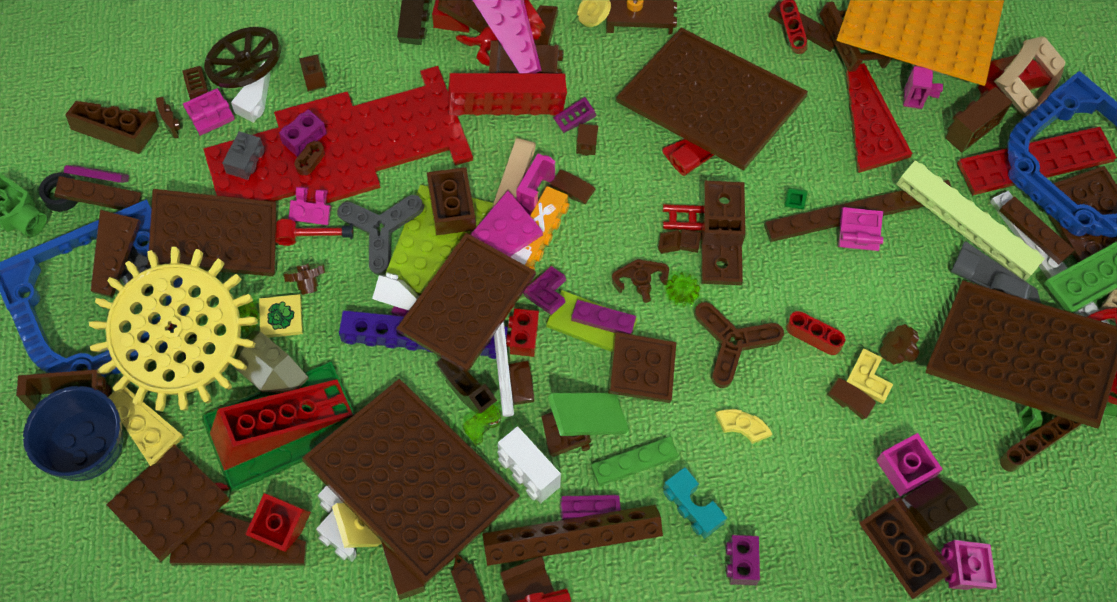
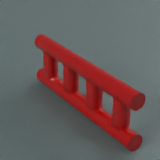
M663 204V212H669V222L663 221V229L701 231L703 223H697L696 213H704V206ZM677 213H689V222H677Z

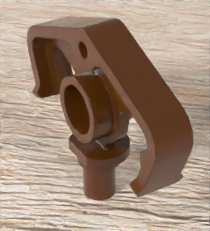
M637 259L612 274V284L620 294L624 290V283H621L619 279L622 277L630 278L633 285L637 287V293L642 295L643 302L648 303L651 301L649 294L652 289L650 285L651 274L660 271L662 273L660 281L667 286L669 267L664 263Z

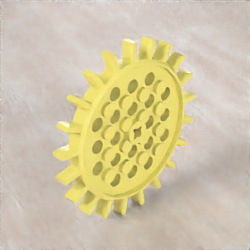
M177 247L171 248V263L159 265L156 253L151 250L147 252L151 268L140 273L136 265L130 261L125 263L133 278L124 286L118 280L109 277L107 280L109 284L119 291L113 303L105 299L96 298V304L110 310L107 322H89V326L94 329H106V342L96 343L90 346V350L93 352L109 350L112 360L98 368V371L101 374H107L113 369L118 368L123 374L122 378L112 388L115 392L120 393L130 382L139 386L132 403L140 406L146 393L151 391L157 393L155 410L163 412L166 406L167 395H178L180 410L188 411L187 393L198 390L201 399L209 404L212 400L206 386L215 379L222 387L228 390L232 388L229 380L222 375L229 364H232L237 369L246 370L247 366L242 361L235 359L234 355L238 346L255 348L256 343L249 339H241L240 334L241 326L258 324V319L255 317L240 318L238 307L253 301V298L250 294L242 295L236 299L233 298L229 290L242 279L239 275L235 274L225 283L219 281L216 276L225 264L219 258L207 272L199 268L203 252L198 249L195 250L190 265L180 263V250ZM177 278H182V285L175 288L174 281ZM153 286V293L150 296H146V288ZM200 288V295L196 298H193V289ZM171 296V303L168 306H164L163 299ZM215 297L219 298V304L216 307L211 308V299ZM141 304L143 307L141 313L134 314L135 306ZM184 306H189L190 312L186 316H182L181 309ZM160 314V322L152 324L153 316ZM202 316H207V324L200 326L199 319ZM130 322L131 330L124 333L123 326ZM173 325H176L177 328H175L174 333H172L170 330L174 328ZM220 326H226V333L218 336L217 329ZM148 332L150 335L149 340L142 343V334ZM196 334L197 341L190 345L188 343L189 336ZM166 342L168 344L167 350L164 353H160V344ZM214 344V353L208 355L206 353L207 346ZM133 351H137V360L131 362L130 354ZM185 352V361L178 363V354ZM151 361H156V369L149 372L148 364ZM203 362L204 370L201 373H196L195 366ZM169 371H174L175 378L167 382L166 374Z

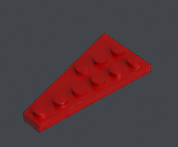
M865 63L860 64L856 71L849 72L847 69L846 77L858 173L911 158L913 153Z

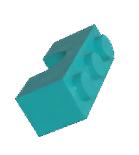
M685 467L665 482L663 492L670 502L674 501L678 506L679 514L691 522L693 531L705 539L724 525L727 517L714 501L703 507L697 506L691 501L690 495L697 491L699 483Z

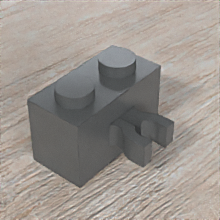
M238 132L222 162L227 174L246 180L249 179L250 175L255 172L258 159L264 154L261 138Z

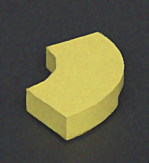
M726 409L715 413L724 433H741L752 444L772 436L768 426L755 415H750L738 409Z

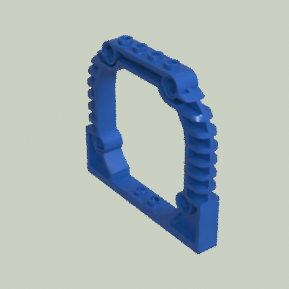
M1078 71L1013 128L1007 143L1008 160L1011 166L1008 176L1032 201L1039 204L1047 214L1056 219L1063 228L1073 235L1083 236L1087 233L1097 237L1100 235L1116 237L1117 214L1102 215L1089 205H1077L1039 172V161L1029 152L1031 139L1059 118L1060 120L1067 121L1075 113L1092 114L1097 110L1117 127V101L1082 72Z
M146 199L118 211L116 214L141 221L133 246L140 255L148 257L149 243L146 246H141L144 241H149L151 206ZM99 220L0 262V294L5 306L13 318L28 356L40 369L47 373L81 371L85 368H88V370H98L103 364L112 360L109 350L94 357L86 353H79L64 358L55 353L48 342L34 307L40 302L41 298L40 293L34 288L41 272L39 263L60 254H67L74 248L88 245L92 240L97 239ZM177 278L174 281V287H180L183 279ZM30 292L27 298H23L25 293ZM171 296L166 297L167 300L165 306H168L171 303ZM184 306L181 309L182 316H186L189 306ZM161 316L153 319L152 324L159 323ZM173 325L174 328L170 330L172 333H174V329L177 328L176 325ZM148 332L141 336L142 343L149 340L150 335ZM166 342L160 344V353H164L168 348ZM133 351L130 354L131 362L137 360V351ZM115 368L111 372L101 375L105 378L111 374H119L121 372L118 368Z

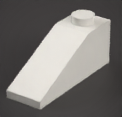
M270 72L256 82L242 88L231 102L235 114L253 123L262 116L266 104Z
M387 272L386 275H379L372 299L410 310L419 298V295L403 280L398 279V275Z

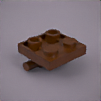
M553 412L541 416L549 455L555 457L578 447H581L582 451L590 450V435L560 436Z

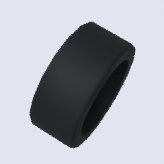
M53 173L41 182L39 196L47 208L52 211H68L78 202L67 199L51 200L49 194L57 186L59 176L74 178L67 173Z

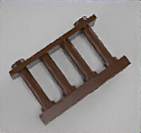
M833 1L827 2L819 15L848 71H856L862 61L878 60L881 68H886L893 58L875 52L861 54L858 47L836 41L843 23L842 18L845 17L847 10H838Z

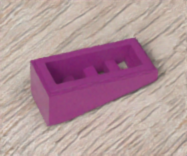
M584 97L553 118L562 132L565 133L579 126V124L590 121L597 115L586 97ZM579 112L581 116L577 117L575 113ZM569 115H572L574 118L572 122L568 117ZM565 118L568 124L564 125L561 119Z

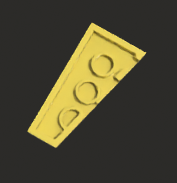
M125 387L120 393L114 391L109 398L116 406L122 424L150 467L153 466L174 444L177 445L184 438L183 435L144 402L140 406L132 403L135 394Z

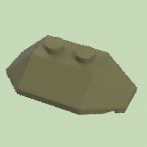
M252 331L245 338L256 343L255 348L238 346L235 359L242 361L247 368L246 370L234 368L261 392L279 393L296 390L309 379L285 351L260 331Z

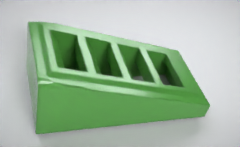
M1026 406L1018 415L1025 434L1033 433L1041 428L1043 419L1040 410Z

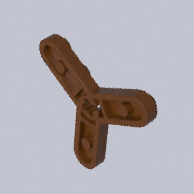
M701 302L695 309L694 315L696 320L721 344L712 374V382L719 388H727L731 385L741 351L779 344L784 336L783 328L776 323L737 329L708 302ZM731 337H734L735 340H739L737 341L736 345H734L733 342H729Z

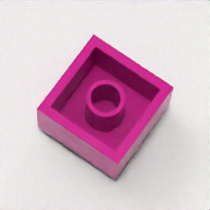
M918 433L883 451L876 460L900 497L936 478L943 470Z

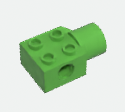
M0 173V228L6 232L17 229L27 237L38 235L46 225V215L35 208L36 204L26 190Z

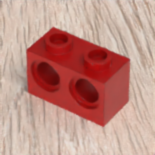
M514 308V314L509 316L508 328H512L511 335L507 334L506 347L510 348L511 355L535 356L539 311ZM526 321L528 324L520 325L519 322ZM525 340L526 342L524 344H518L516 341Z

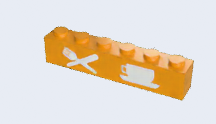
M548 186L545 188L530 215L543 231V236L510 256L511 258L535 271L534 265L542 259L543 249L545 245L549 246L554 229L557 230L559 228L562 214L566 215L570 204L568 203L567 194Z

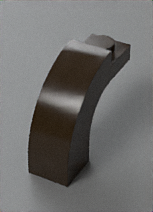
M443 358L435 362L446 378L445 381L449 387L475 413H482L497 401L485 383H479L469 372H465Z

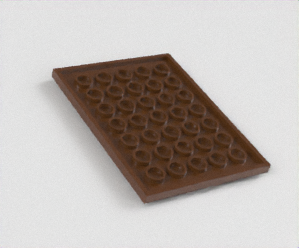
M681 27L616 97V102L744 171L804 101L808 91Z
M962 280L925 373L1099 429L1117 371V326Z
M400 379L302 457V461L424 585L433 579L520 497L498 473Z

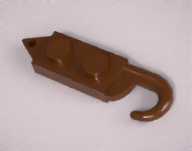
M457 555L451 574L461 602H486L472 563H467Z

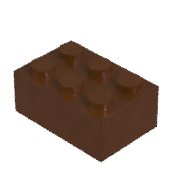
M996 87L991 91L986 90L978 101H972L965 111H959L953 117L954 122L947 129L949 132L946 139L963 153L1001 123L1012 101Z
M467 168L427 172L436 236L475 230V213Z

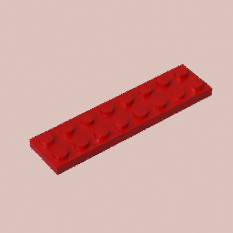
M1100 126L1029 143V152L1039 161V172L1046 178L1111 163L1117 158ZM1007 148L959 159L957 164L972 196L1015 186V183L1008 176L1011 166L1008 160Z

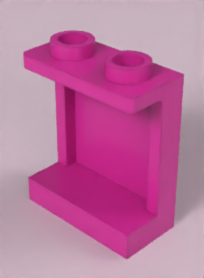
M536 155L516 190L517 201L529 215H531L538 203L537 189L541 182L545 180L551 183L555 178L556 162L547 155Z

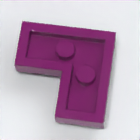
M551 266L532 282L523 294L527 299L552 315L566 303L564 297L555 291L566 281V277Z

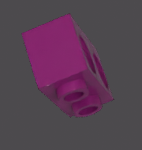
M309 109L299 114L292 123L284 126L279 132L282 144L297 157L308 143L318 141L327 134L324 122Z
M732 535L730 541L726 542V555L730 556V564L726 565V577H730L731 585L757 586L760 581L759 536ZM742 545L746 547L747 553H740L737 550V546ZM744 567L748 575H740L737 568Z

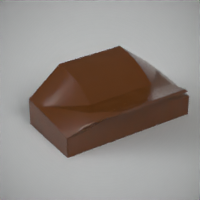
M529 362L508 364L513 405L534 402Z

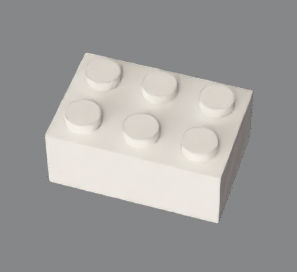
M518 426L498 442V461L505 469L509 468L513 472L512 477L519 485L522 483L527 488L526 492L532 500L537 499L541 504L560 488L561 473Z

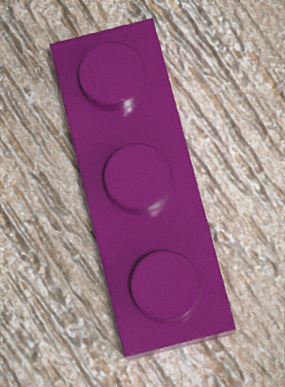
M577 300L571 321L613 333L632 334L637 316Z

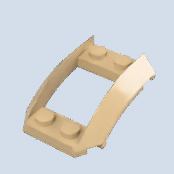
M1043 36L1025 40L1022 49L1015 59L1004 70L1005 72L994 81L1024 118L1047 100L1049 95L1058 88L1065 66L1064 59L1047 38ZM1033 58L1040 63L1052 78L1038 99L1035 98L1018 77Z

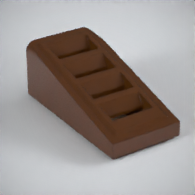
M201 66L182 70L190 100L208 92Z

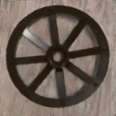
M263 27L239 29L223 37L211 48L204 62L205 73L213 84L222 88H238L252 84L264 77L276 65L281 54V45L277 36L269 29ZM252 36L264 37L251 52ZM245 38L243 51L239 52L231 45V43ZM271 41L272 50L258 55ZM224 48H227L235 57L234 59L217 58V56ZM267 59L261 67L255 65V63ZM214 65L232 66L215 74L213 72ZM251 70L254 71L246 76H243L245 72H249ZM238 71L233 79L222 78Z

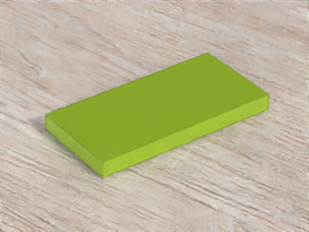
M562 290L560 295L564 297L566 303L550 315L546 327L613 352L615 333L571 321L577 300L602 307L605 306Z

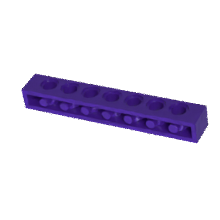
M343 310L339 335L341 341L346 344L362 343L370 347L382 345L390 349L402 347L410 351L422 349L431 352L409 338L399 336L400 333L397 332L396 328L404 316ZM504 327L505 338L507 339L508 327ZM360 328H367L364 332H358ZM381 330H387L385 334L378 333ZM494 335L490 343L487 344L480 354L481 356L496 359Z

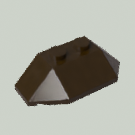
M939 477L934 478L902 498V501L928 537L979 505L965 486Z

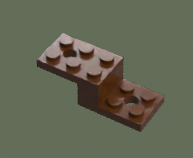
M705 180L704 221L701 229V284L742 286V245L746 235L745 182ZM723 197L727 198L729 200V203L723 204L719 201V199ZM720 261L725 262L727 267L719 268L716 263Z

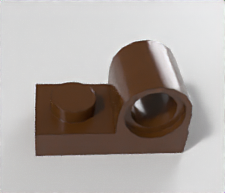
M318 55L299 58L307 91L326 88Z

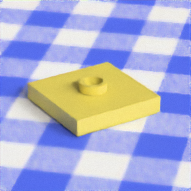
M336 503L332 506L344 548L377 547L382 544L381 540L344 503Z

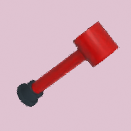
M280 219L276 222L275 242L282 246L294 245L297 236H342V238L353 239L352 224L350 226H342V228H296V222L291 219Z

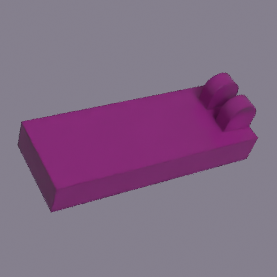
M619 495L561 496L560 515L562 520L620 511Z

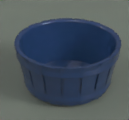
M73 386L55 391L41 400L28 416L23 431L25 451L36 467L51 476L69 481L90 480L109 470L121 453L123 430L119 412L109 397L101 391L94 390V388Z

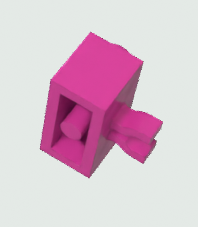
M913 67L904 88V107L922 109L928 95L934 98L940 97V92L943 91V84H932L933 70L924 67Z

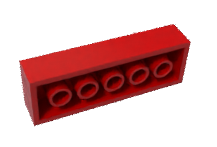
M450 73L449 115L517 116L520 114H531L536 116L539 114H550L554 116L561 113L564 109L567 96L565 74Z

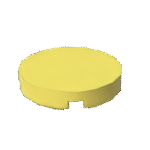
M583 0L577 10L579 22L586 27L599 25L610 12V0Z

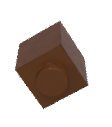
M579 124L577 154L585 156L596 154L598 125Z

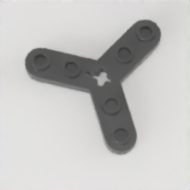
M410 195L380 215L352 202H344L338 207L337 214L345 223L352 224L354 227L369 233V268L374 274L379 276L385 275L391 261V233L420 215L424 210V202L419 196ZM382 223L385 227L381 228L379 232L376 228Z

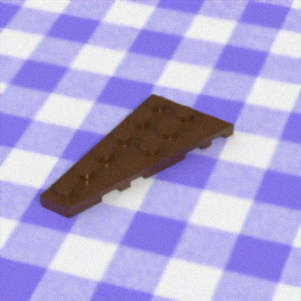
M216 511L170 554L169 563L171 565L305 566L307 543L296 539L290 548L284 552L245 535L250 525L249 522Z

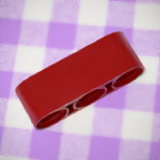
M783 0L780 4V11L791 49L795 54H803L808 48V43L797 4L794 0ZM787 7L794 8L793 11L789 13L784 11V9ZM791 24L799 25V27L794 30L789 28ZM796 41L804 42L800 47L794 45Z
M801 311L793 312L786 325V330L790 335L829 355L839 354L846 340L841 331ZM793 322H798L801 326H797ZM811 331H816L819 335H814ZM830 341H835L838 345H834Z

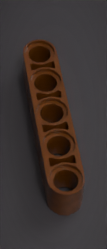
M1057 416L1012 446L1001 457L1000 465L1008 472L1016 471L1078 429L1082 424ZM1042 435H1045L1048 438V441L1045 440L1042 437ZM1026 445L1032 449V452L1026 448ZM1009 456L1014 457L1016 462H1013Z

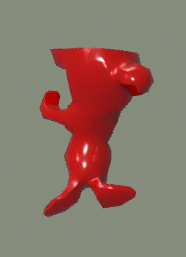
M524 0L533 39L539 40L541 32L546 26L531 2ZM490 26L485 27L476 37L456 36V40L464 45L479 46L480 50L476 59L481 64L489 66L490 57L487 52L490 51L491 41H499Z

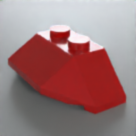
M1018 54L990 62L985 86H978L981 95L986 90L991 91L995 87L1002 92L994 81L1005 72L1004 70ZM1034 59L1018 76L1029 90L1047 86L1052 79L1040 63Z

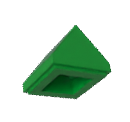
M788 188L785 195V207L804 209L808 190Z

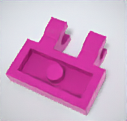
M296 187L297 200H290L289 219L329 225L331 205H326L327 190H316V203L306 202L308 188Z

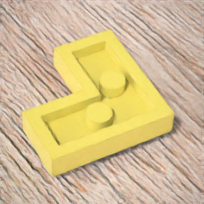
M863 348L847 382L883 404L893 384L874 375L882 357Z

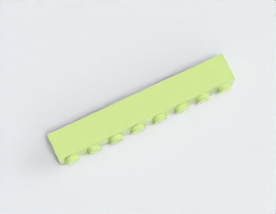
M916 160L897 182L896 185L1024 281L1034 273L1045 259L1037 250L1029 247L1020 237L1013 235L1004 225L996 222L987 212L980 210L975 206L974 202L959 194L958 190L947 185L941 177L934 175L925 165L918 163Z

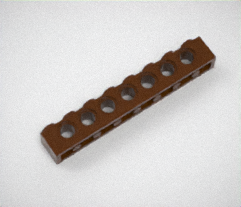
M650 505L482 533L487 566L662 537L663 532L661 515L657 506Z

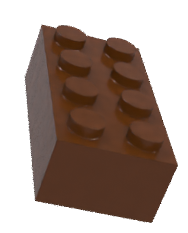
M901 498L892 499L859 523L912 599L920 597L954 574V571Z

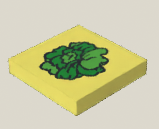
M300 294L259 298L260 332L268 338L303 334Z

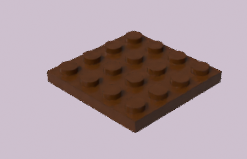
M174 444L153 466H149L106 505L162 562L229 500V497Z

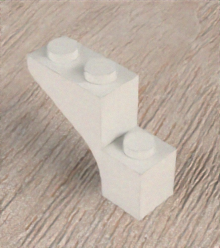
M326 486L318 495L321 502L319 505L330 514L316 529L319 534L318 539L327 547L332 545L336 549L334 552L341 559L345 560L348 558L353 562L357 553L355 548H344L332 506L336 503L343 502Z

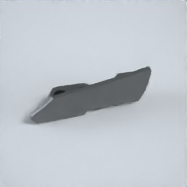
M964 242L951 269V273L977 285L1041 303L1038 290L968 242Z

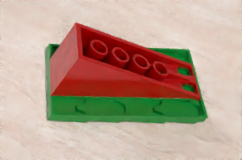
M332 361L305 372L309 379L299 389L279 393L259 391L202 416L203 424L230 493L303 462L302 457L355 415Z

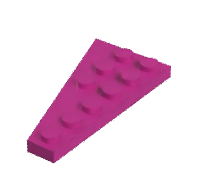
M473 0L519 73H537L542 71L524 0Z
M507 191L472 232L471 236L510 257L543 236V231L513 195Z

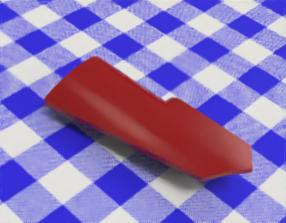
M686 139L662 149L665 157L682 176H686L715 156Z

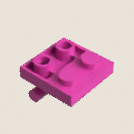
M218 88L183 103L184 109L200 136L235 120L234 115L229 109L228 102L224 100Z
M843 207L838 247L879 251L880 244H883V236H881L883 211Z

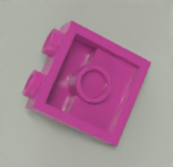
M959 540L943 544L944 547L941 550V555L954 571V574L945 579L949 583V588L961 590L972 588L993 590L997 588L990 544Z

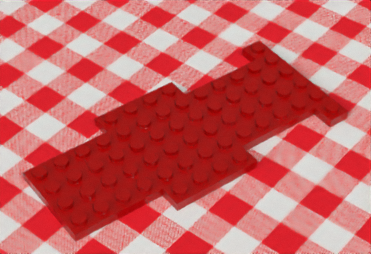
M438 66L420 71L424 83L422 87L359 105H352L348 91L275 111L274 114L278 128L253 134V136L261 138L264 154L258 159L255 172L250 175L248 180L227 174L222 164L234 140L203 148L217 196L274 202L295 196L296 187L308 188L306 202L316 203V190H327L326 204L381 188L376 174L377 171L445 151L450 152L455 166L473 161V155L458 116L449 115L448 91ZM309 109L324 122L327 134L319 139L318 142L322 143L325 155L310 174L300 175L295 168L297 156L282 144L279 132L284 126L292 123L299 114Z

